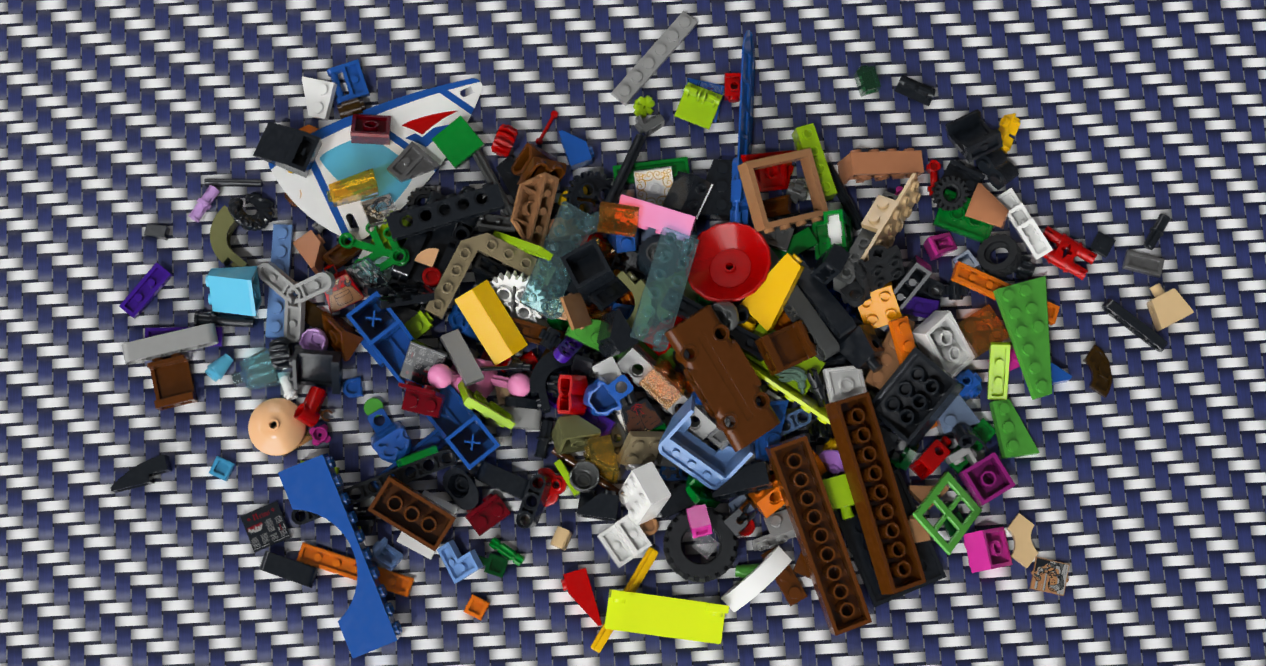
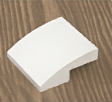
M628 514L597 535L618 568L652 546L639 525L636 526Z

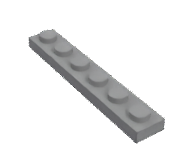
M683 11L611 92V95L626 106L697 26L698 22Z

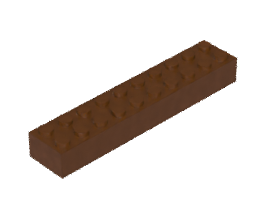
M869 392L825 404L881 594H895L926 583Z
M801 434L766 447L770 464L830 633L837 636L871 623L872 620L807 435Z

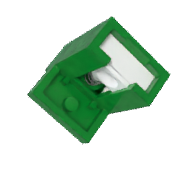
M843 209L823 212L824 221L812 223L813 235L818 242V245L814 246L817 261L834 243L842 246L847 252L851 249L854 243L852 220Z

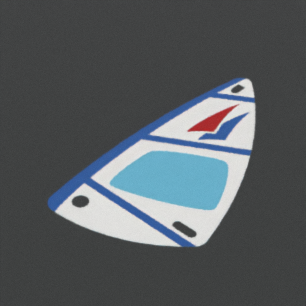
M475 78L457 81L415 92L363 110V113H361L363 115L391 116L390 145L351 143L350 132L353 115L311 133L321 138L322 145L307 178L295 173H289L286 169L269 162L268 165L285 193L310 218L339 236L347 232L354 235L357 240L362 241L370 234L366 231V225L369 223V220L361 202L390 194L392 198L390 199V202H392L391 206L383 208L387 206L384 202L379 203L377 206L380 211L391 207L395 208L380 212V216L381 214L384 216L392 210H401L410 201L407 199L408 196H413L411 192L416 193V188L420 190L437 169L401 183L387 171V168L412 141L441 165L446 157L432 141V138L460 115L468 122L482 92V83ZM471 86L474 93L462 97L460 95L461 90ZM347 214L354 216L359 227L357 233L351 230L346 219ZM381 218L383 221L376 222L375 224L380 228L385 218ZM374 225L370 227V232L374 231Z

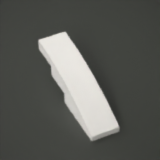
M1012 188L996 197L1009 210L1007 218L1036 260L1053 251L1040 228Z

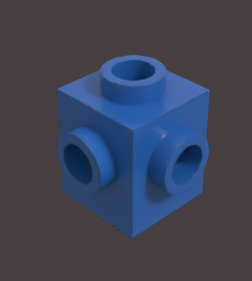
M968 369L956 375L955 378L965 386L959 393L965 402L970 398L977 397L981 393L982 379L976 372L972 373Z

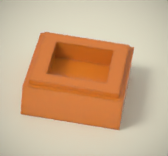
M472 594L463 612L481 621L490 603Z

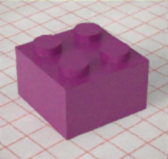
M995 452L958 473L979 507L1016 486Z

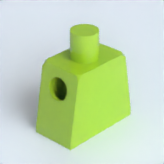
M846 474L822 480L833 511L840 509L843 520L853 518L851 506L855 504Z

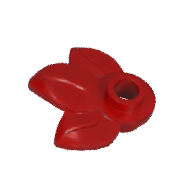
M541 468L538 469V474H547L552 481L544 507H548L558 501L559 494L566 490L567 483L561 475H556L552 469ZM539 478L537 482L540 488L543 486L542 478ZM556 481L559 482L558 488L554 487V483Z

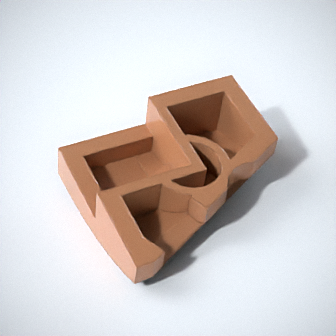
M978 183L965 216L1003 229L1009 210L982 183Z

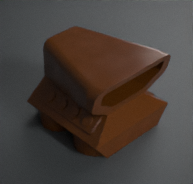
M526 143L512 165L511 171L514 175L520 176L517 185L542 172H547L559 178L560 183L566 173V163L558 162L557 158L534 144Z

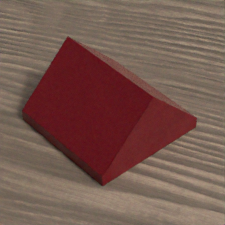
M353 114L350 132L351 143L390 145L391 116Z

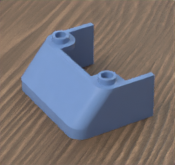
M691 395L673 415L659 441L658 450L662 456L709 489L717 490L753 455L754 442L737 452L733 450L730 444L723 451L720 449L715 451L687 431L691 426V415L694 413L695 396Z

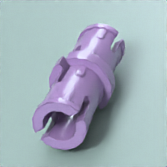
M209 185L202 197L198 198V203L188 216L199 223L207 209L209 210L212 207L211 204L220 191L214 186Z

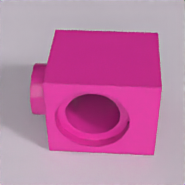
M706 504L693 505L687 508V518L693 538L712 534Z

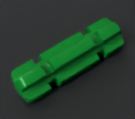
M496 537L489 543L491 548L497 549V552L504 557L513 560V563L517 566L523 563L525 558L522 555L516 554V551L506 544H502Z

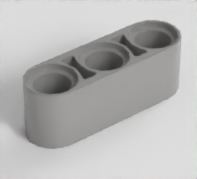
M500 406L513 416L516 424L512 429L540 430L542 410ZM485 418V426L500 427L495 423V420Z

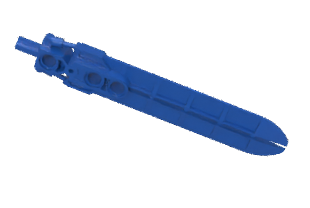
M747 30L742 45L738 155L732 161V208L730 210V222L750 225L754 228L737 167L743 163L741 155L752 154L755 45L752 32Z

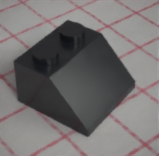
M619 308L602 315L597 343L599 344V351L603 356L609 358L619 355L639 343Z

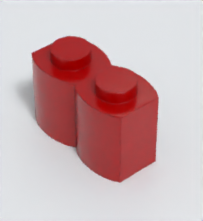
M559 376L558 414H585L586 405L583 403V397L588 386L586 376Z

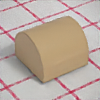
M557 526L550 545L565 551L573 535L572 532Z

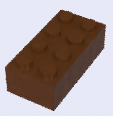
M392 475L388 476L368 508L369 512L433 551H436L457 516Z

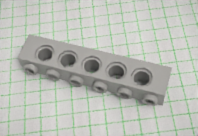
M638 344L627 349L618 358V368L623 373L629 374L637 386H642L651 399H656L665 412H670L674 415L679 410L676 404H684L690 398L691 393ZM640 364L643 366V369L637 370L634 365ZM654 377L658 382L651 383L648 378ZM668 390L672 395L665 396L662 391ZM695 405L694 413L691 417H698L699 421H691L688 431L703 441L717 428L716 419L707 413L703 405Z

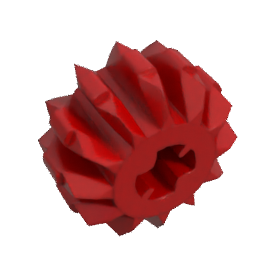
M502 124L492 143V152L503 157L509 156L517 138L518 130L513 128V126Z

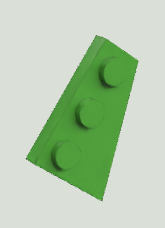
M1010 399L990 402L989 406L1002 459L1040 453Z

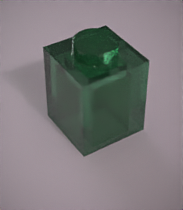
M864 65L859 67L855 72L854 78L860 96L879 92L881 85L875 66L869 67Z

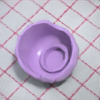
M317 327L309 328L303 332L299 342L303 349L327 350L329 346L327 335Z

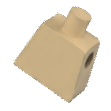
M1160 283L1149 288L1155 298L1147 302V307L1157 332L1194 313L1175 288L1165 292Z

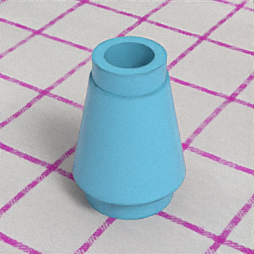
M225 353L209 364L205 373L215 382L218 379L221 380L233 359Z

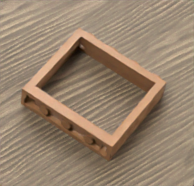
M811 148L746 161L737 166L753 225L757 232L764 231L765 234L775 232V228H780L781 231L791 228L792 224L799 227L806 225L809 220L812 223L823 220V212L828 211ZM800 161L814 212L768 222L754 170Z

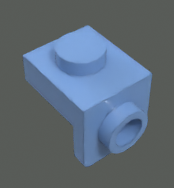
M385 537L381 541H377L372 547V559L390 572L403 559V554L390 546L388 539Z

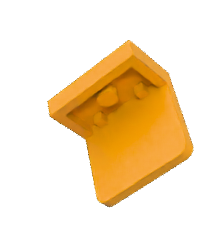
M892 281L873 292L870 291L871 298L861 306H858L863 324H871L873 329L888 325L889 321L902 317L893 291Z

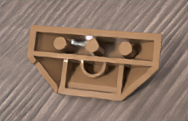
M542 172L519 184L510 219L522 240L541 247L544 245L560 180L547 172Z

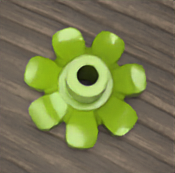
M647 95L645 98L640 96L636 99L633 105L635 109L633 113L642 119L646 118L647 113L651 115L653 113L651 107L655 105L652 97Z

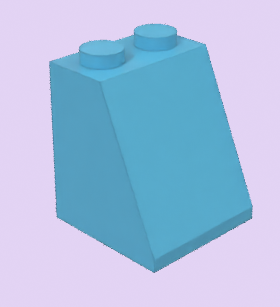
M257 266L211 268L209 274L206 275L205 281L206 286L210 288L208 302L209 305H212L213 311L256 316L262 302Z

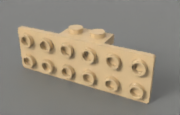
M912 173L896 200L878 195L861 223L862 228L876 233L861 257L864 262L869 260L868 253L872 247L881 245L888 249L889 246L893 245L895 236L898 232H901L905 219L910 217L914 204L919 202L921 193H919V181L916 173Z

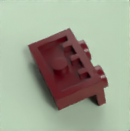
M492 493L487 495L483 499L484 503L478 507L476 505L472 510L466 511L468 513L465 516L479 536L511 514L497 493L495 495Z

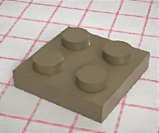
M629 431L616 458L618 464H647L649 462L654 464L659 454V441L664 431Z

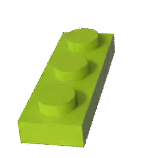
M990 342L987 399L1007 400L1010 342Z

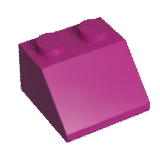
M1004 527L964 534V546L967 550L968 563L972 573L1013 565Z

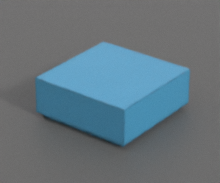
M216 456L209 474L228 481L236 464Z

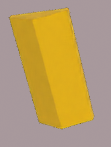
M485 280L454 300L495 366L528 346L488 280Z

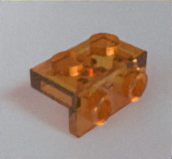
M601 201L597 231L635 237L639 226V207Z

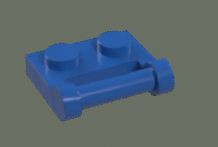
M358 59L327 70V74L331 77L332 82L337 84V105L352 98L359 97L361 99L370 96ZM342 72L349 94L345 96L338 74Z

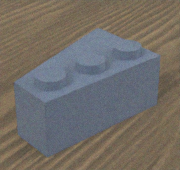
M960 394L937 420V429L940 436L952 433L953 427L959 423H965L970 427L980 423Z

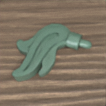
M793 366L776 374V376L782 377L778 379L781 382L796 381L801 394L805 393L807 377L804 370Z

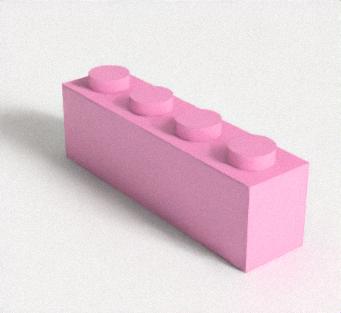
M621 194L615 217L619 218V222L630 224V221L638 223V228L648 230V227L656 229L655 233L666 236L667 233L674 235V239L684 242L685 238L690 239L697 218L693 215Z

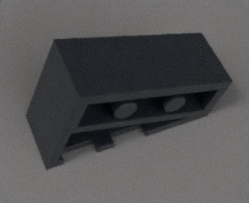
M713 159L706 177V181L712 183L713 186L697 219L730 220L732 160Z

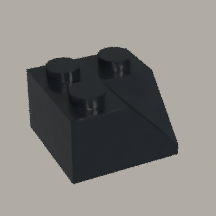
M595 490L585 493L580 492L577 509L578 517L616 522L619 495H616L615 491L604 490V494H596L597 491Z

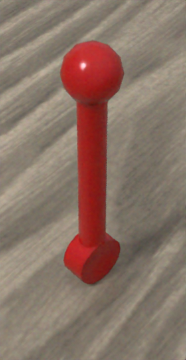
M557 111L551 112V118L540 137L536 139L537 145L543 143L542 139L551 123L558 117Z

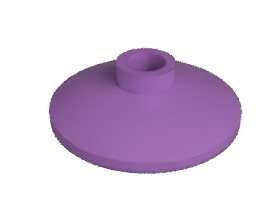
M824 450L819 454V458L828 472L838 476L845 474L838 450Z

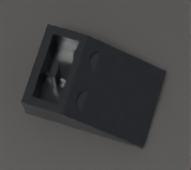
M268 122L253 156L307 178L322 145L321 138L299 129Z

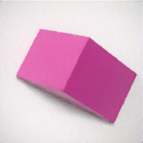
M950 232L930 236L923 243L931 261L958 249Z

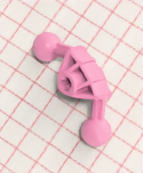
M474 358L479 367L494 366L489 360ZM439 363L429 369L427 377L433 387L442 389L451 384L460 394L457 385L462 378L454 364L449 368L447 365ZM482 371L484 380L467 386L472 392L478 390L485 398L494 390L495 386L507 388L512 396L521 398L530 392V378L523 373H515L511 377L497 375V371Z

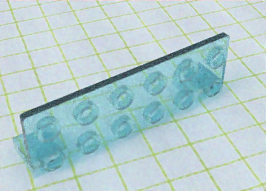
M566 201L561 203L543 245L544 249L554 255L549 261L538 257L521 296L520 303L551 320L562 317L564 308L560 298L564 297L571 277L560 257L585 244L589 235L598 231L604 217L602 213L597 211L589 215Z
M667 227L662 228L630 333V337L654 345L653 350L657 352H662L668 347L669 341L664 333L674 327L699 243L698 239Z

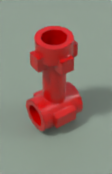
M936 159L931 160L925 166L926 171L930 174L931 186L927 187L929 196L933 194V191H931L932 187H935L934 183L938 182L937 171L941 169V164Z

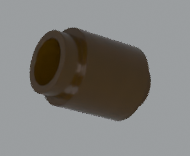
M359 97L343 101L337 105L341 119L353 114H361L363 110H366L364 100H359Z

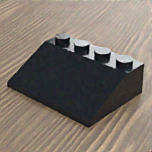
M915 347L871 401L876 417L908 445L916 447L965 386Z

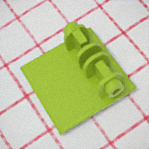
M688 82L685 85L684 93L674 117L709 130L723 95Z

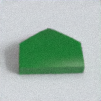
M688 475L686 492L694 504H706V507L716 508L720 501H716L712 497V492L708 487L691 475Z

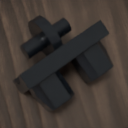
M354 504V511L358 518L356 525L361 526L365 536H370L375 524V516H359L367 515V510H359V504Z

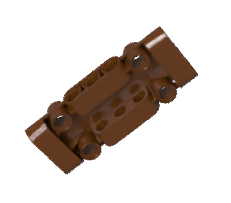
M711 304L700 309L664 333L676 352V360L685 367L684 374L707 413L716 419L717 428L724 432L735 452L745 448L781 423L770 405L769 396L760 388L761 382L739 344L730 338L729 329L721 323ZM716 329L719 330L721 334L720 339H718L715 335ZM685 349L690 354L689 359H686L684 356ZM757 397L761 400L760 406L756 404ZM726 417L730 420L729 427L725 425Z

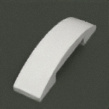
M778 545L764 558L760 565L739 584L730 588L721 599L733 612L739 610L764 590L788 566L792 559Z

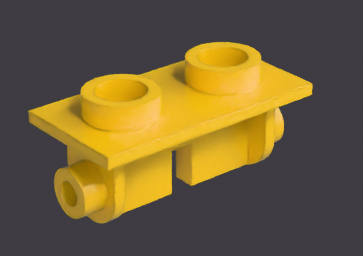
M1015 113L1004 115L999 123L1000 127L998 130L1001 132L1003 147L1000 149L1004 154L1010 151L1014 141L1009 134L1016 136L1021 124L1019 122L1020 119L1015 117Z

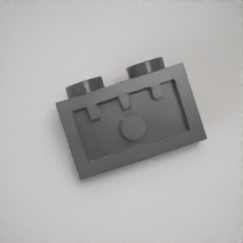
M775 228V232L765 234L764 231L759 233L763 235L770 247L787 252L794 229L789 228L780 231V228Z

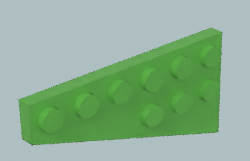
M1046 276L994 290L995 299L1032 400L1051 395L1052 377Z

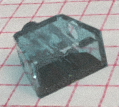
M268 348L239 362L241 371L232 374L235 385L245 382L249 390L281 386L277 370L272 366Z

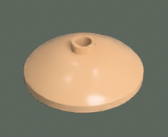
M272 398L258 405L251 414L248 424L249 436L254 446L261 452L272 456L285 455L295 450L304 439L306 433V425L294 418V413L298 406L284 398ZM273 422L277 423L275 428H271Z

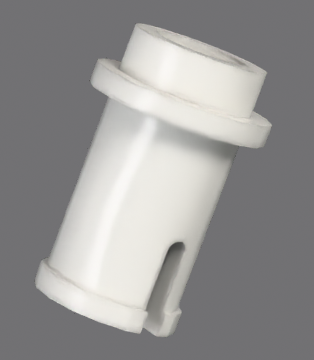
M290 375L279 378L284 391L283 397L287 401L296 399L298 391L293 389V383H290Z

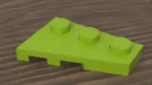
M463 380L460 381L457 386L463 399V404L468 409L473 410L474 408L484 418L495 420V423L502 428L512 429L516 423L509 412L493 401L488 403L486 398L482 396V393L478 390L472 392L465 386Z

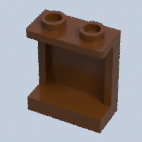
M801 320L755 341L771 376L817 355L816 347L810 340L807 328L802 324Z
M175 353L171 355V358L152 359V362L147 363V367L151 371L156 396L154 401L156 409L161 411L198 402L189 357L182 355V353Z

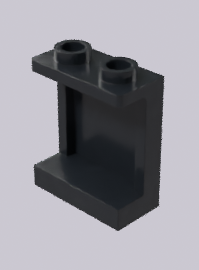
M978 109L945 125L947 138L969 163L1003 147L1001 132L998 129L991 130L982 120L981 112Z
M296 348L293 356H290L289 367H292L293 371L290 374V383H293V389L298 391L300 385L332 387V394H340L343 386L342 352Z

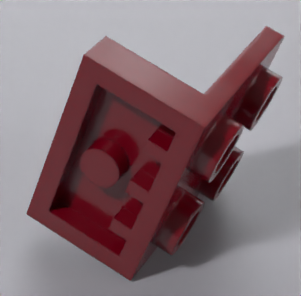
M405 380V384L398 383V387L406 390L402 410L440 419L446 397L440 393L441 390L429 385H424L422 388L421 385Z

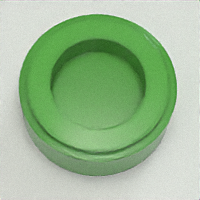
M371 398L364 404V411L367 415L380 408L384 409L383 403L377 398Z

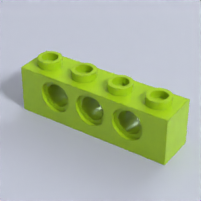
M814 123L797 127L792 133L796 150L811 148L825 201L832 200L836 196L837 191Z

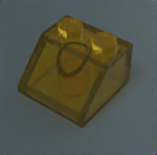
M605 435L587 439L583 452L584 461L594 463L599 469L600 476L611 483H617L619 468L611 436Z

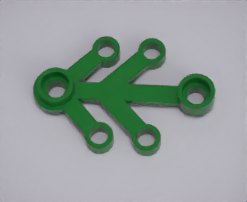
M368 223L366 225V231L371 235L375 245L357 240L354 235L347 232L341 234L339 244L346 249L356 247L373 252L362 259H356L354 261V267L356 268L359 262H362V267L366 269L367 266L363 261L370 264L382 256L389 257V259L381 264H374L371 267V270L372 268L380 267L378 274L381 276L384 270L393 265L404 266L410 260L409 251L400 247L397 241L394 242L392 236H387V232L390 231L389 227L384 229L383 236L389 240L392 250L385 248L378 233L379 227L375 223ZM374 225V231L370 232V227ZM351 238V243L347 245V240ZM400 254L404 255L402 260L398 259Z

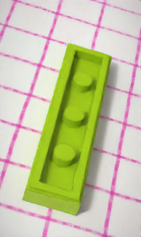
M498 231L493 233V236L536 257L549 261L554 255L539 245Z

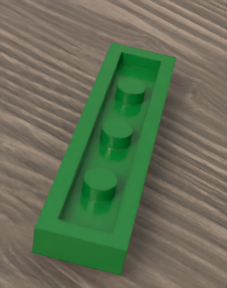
M688 157L635 163L625 185L635 184L633 171L671 166L673 179H675L678 171L690 174ZM622 165L613 166L614 181Z

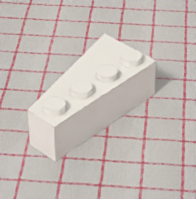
M609 357L592 366V373L595 379L601 376L608 383L622 375V371L618 368V364L613 357ZM619 381L615 388L618 392L623 393L627 390V384ZM625 398L621 399L623 406L626 405ZM615 410L614 413L625 431L620 410Z

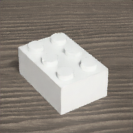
M653 462L632 470L618 492L621 503L625 504L628 515L635 522L636 526L656 518L671 497L670 491Z

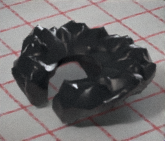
M252 192L245 197V204L251 203L256 207L257 212L255 215L245 213L242 199L238 197L230 199L228 211L236 223L242 226L244 230L257 231L265 229L275 216L272 207L274 203L268 198L262 197L259 193Z

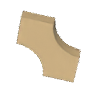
M1018 513L1006 528L1014 541L1011 557L1025 568H1028L1039 553L1031 541V532L1035 525Z

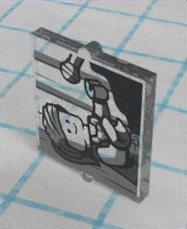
M390 193L379 197L374 196L372 199L360 202L370 228L387 224L386 217L390 216L389 213L397 211Z

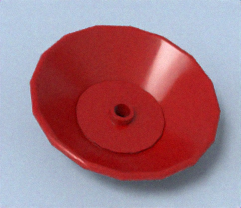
M737 222L716 224L701 232L690 244L684 260L685 277L692 290L705 300L714 302L740 301L755 293L766 280L771 267L770 247L763 235L750 225ZM729 266H733L731 270L727 269Z

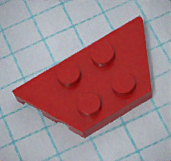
M798 150L741 155V159L744 163ZM792 162L754 170L760 192L788 189L790 176L794 169V166L791 165Z

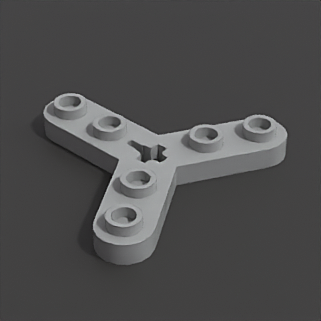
M264 262L258 266V276L285 299L284 336L291 343L298 342L305 331L306 301L334 288L335 277L331 272L324 271L297 283L274 263ZM294 292H295V294L298 295V298H296L295 296H293V293H294Z

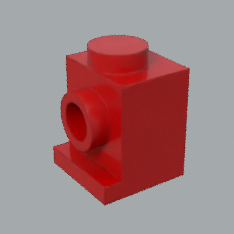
M741 73L724 74V100H728L730 103L740 101ZM731 86H737L738 88L732 89Z

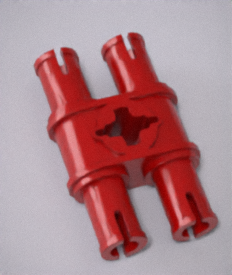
M1047 225L1043 235L1048 240L1054 242L1057 247L1044 255L1043 258L1047 259L1046 262L1048 264L1051 263L1063 270V273L1069 272L1083 280L1088 273V269L1076 264L1073 260L1074 257L1078 256L1091 265L1098 254L1083 247L1082 242L1067 236V233L1061 234ZM1067 248L1066 256L1062 258L1064 253L1063 250Z

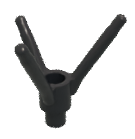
M513 355L511 356L513 361L510 366L479 368L481 371L511 370V372L504 375L511 377L515 373L531 372L532 364L521 361L520 358Z

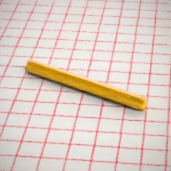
M651 547L647 549L623 591L636 593L656 559L658 551ZM605 622L591 644V648L598 653L601 652L613 630L604 628Z

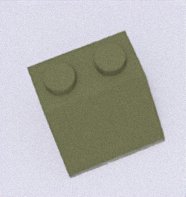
M565 414L558 417L551 434L556 454L562 455L594 450L601 430L578 415L570 416Z

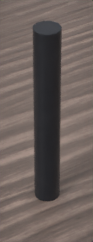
M205 178L204 180L205 186L262 187L263 184L262 180Z

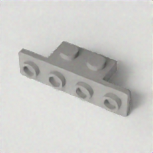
M787 509L776 512L768 518L763 517L769 534L752 540V547L754 551H763L771 545L783 544L788 539L796 537Z

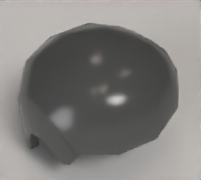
M731 302L714 303L712 308L721 323L727 326L729 331L734 330L739 323L737 307Z
M580 461L571 470L569 480L575 490L582 493L589 492L599 482V469L590 461Z

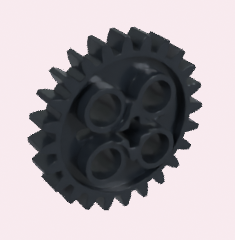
M588 171L587 174L582 172L580 176H574L575 181H569L571 187L564 188L568 194L562 195L567 199V201L562 202L563 205H567L563 212H569L567 219H573L571 225L578 224V230L584 228V232L591 230L592 233H596L592 228L598 217L597 210H601L603 205H593L592 202L579 201L577 197L604 203L613 179L606 180L607 174H603L600 177L599 171L595 173ZM584 186H585V187L587 188V190H588L587 195H585V194L583 193V187H584ZM601 190L605 193L604 199L600 196ZM618 199L609 219H614L613 217H615L620 199ZM580 205L584 207L583 214L579 210Z

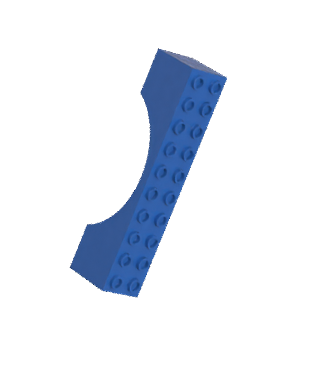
M376 291L346 314V317L397 381L405 384V380H411L401 377L400 372L410 341L415 339L391 308L380 309L377 306L376 297L382 296ZM449 384L447 387L439 389L441 390L440 393L446 396L440 419L431 416L426 417L470 471L498 449L500 444L477 415L463 404V399Z
M326 453L280 471L278 474L292 509L312 512L326 518L344 534L353 550L357 565L356 590L349 608L338 623L352 658H356L397 641L401 636L402 627L400 622L394 619V607L391 602L388 603L386 587L384 584H380L378 579L380 572L377 566H373L371 562L373 555L370 548L365 547L363 541L366 538L363 530L358 529L356 525L358 518L355 511H351L349 507L351 501L348 493H344L342 490L343 480L340 474L336 475L334 467H336L333 456H329Z

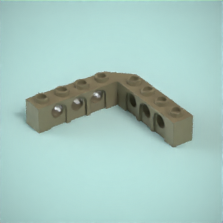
M489 233L461 240L434 291V300L428 302L425 311L443 320L453 297L466 276L469 266L479 252L502 262L504 266L512 267L519 271V274L524 272L527 276L531 275V278L538 280L537 283L544 287H547L556 268Z

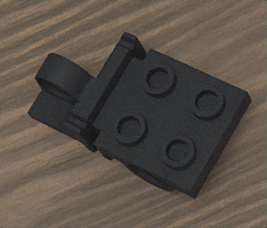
M881 245L874 246L869 250L868 261L864 262L863 259H860V264L853 263L856 281L840 289L844 304L848 303L853 307L861 306L871 298L870 291L873 292L880 289L887 283L905 274L901 251L897 245L890 249Z

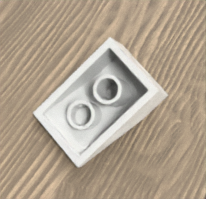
M935 310L912 331L918 348L953 377L958 375L975 358L951 311Z

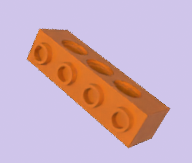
M812 450L820 475H822L827 469L819 456ZM774 474L771 475L773 488L748 494L757 510L766 518L785 504Z

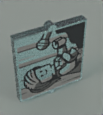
M369 257L346 268V271L353 277L354 282H357L363 290L364 285H371V288H374L389 281Z

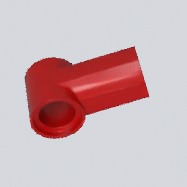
M311 386L304 402L295 410L294 418L310 428L315 426L320 418L319 410L326 398V391Z

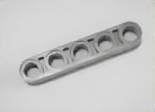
M209 323L122 344L125 364L130 365L170 356L175 353L213 346L219 342L215 324Z

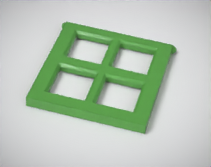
M945 472L912 514L945 553L951 555L955 546L982 512V509L949 472ZM947 484L957 494L949 507L938 497ZM960 500L971 510L963 523L952 513ZM932 503L943 514L934 527L923 516ZM946 519L957 530L948 543L937 532Z

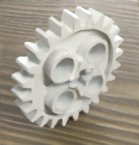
M514 270L512 275L509 271H506L505 275L499 273L498 277L494 276L489 283L510 317L531 323H537L539 318H542L546 309L547 299L544 298L546 292H541L543 286H536L538 280L532 282L530 280L531 275L525 278L524 272L519 276L516 270Z

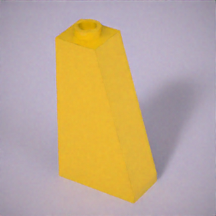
M787 253L768 273L766 280L757 291L746 297L740 304L745 306L749 314L767 331L774 329L805 268L801 264L803 260L795 253L793 255Z

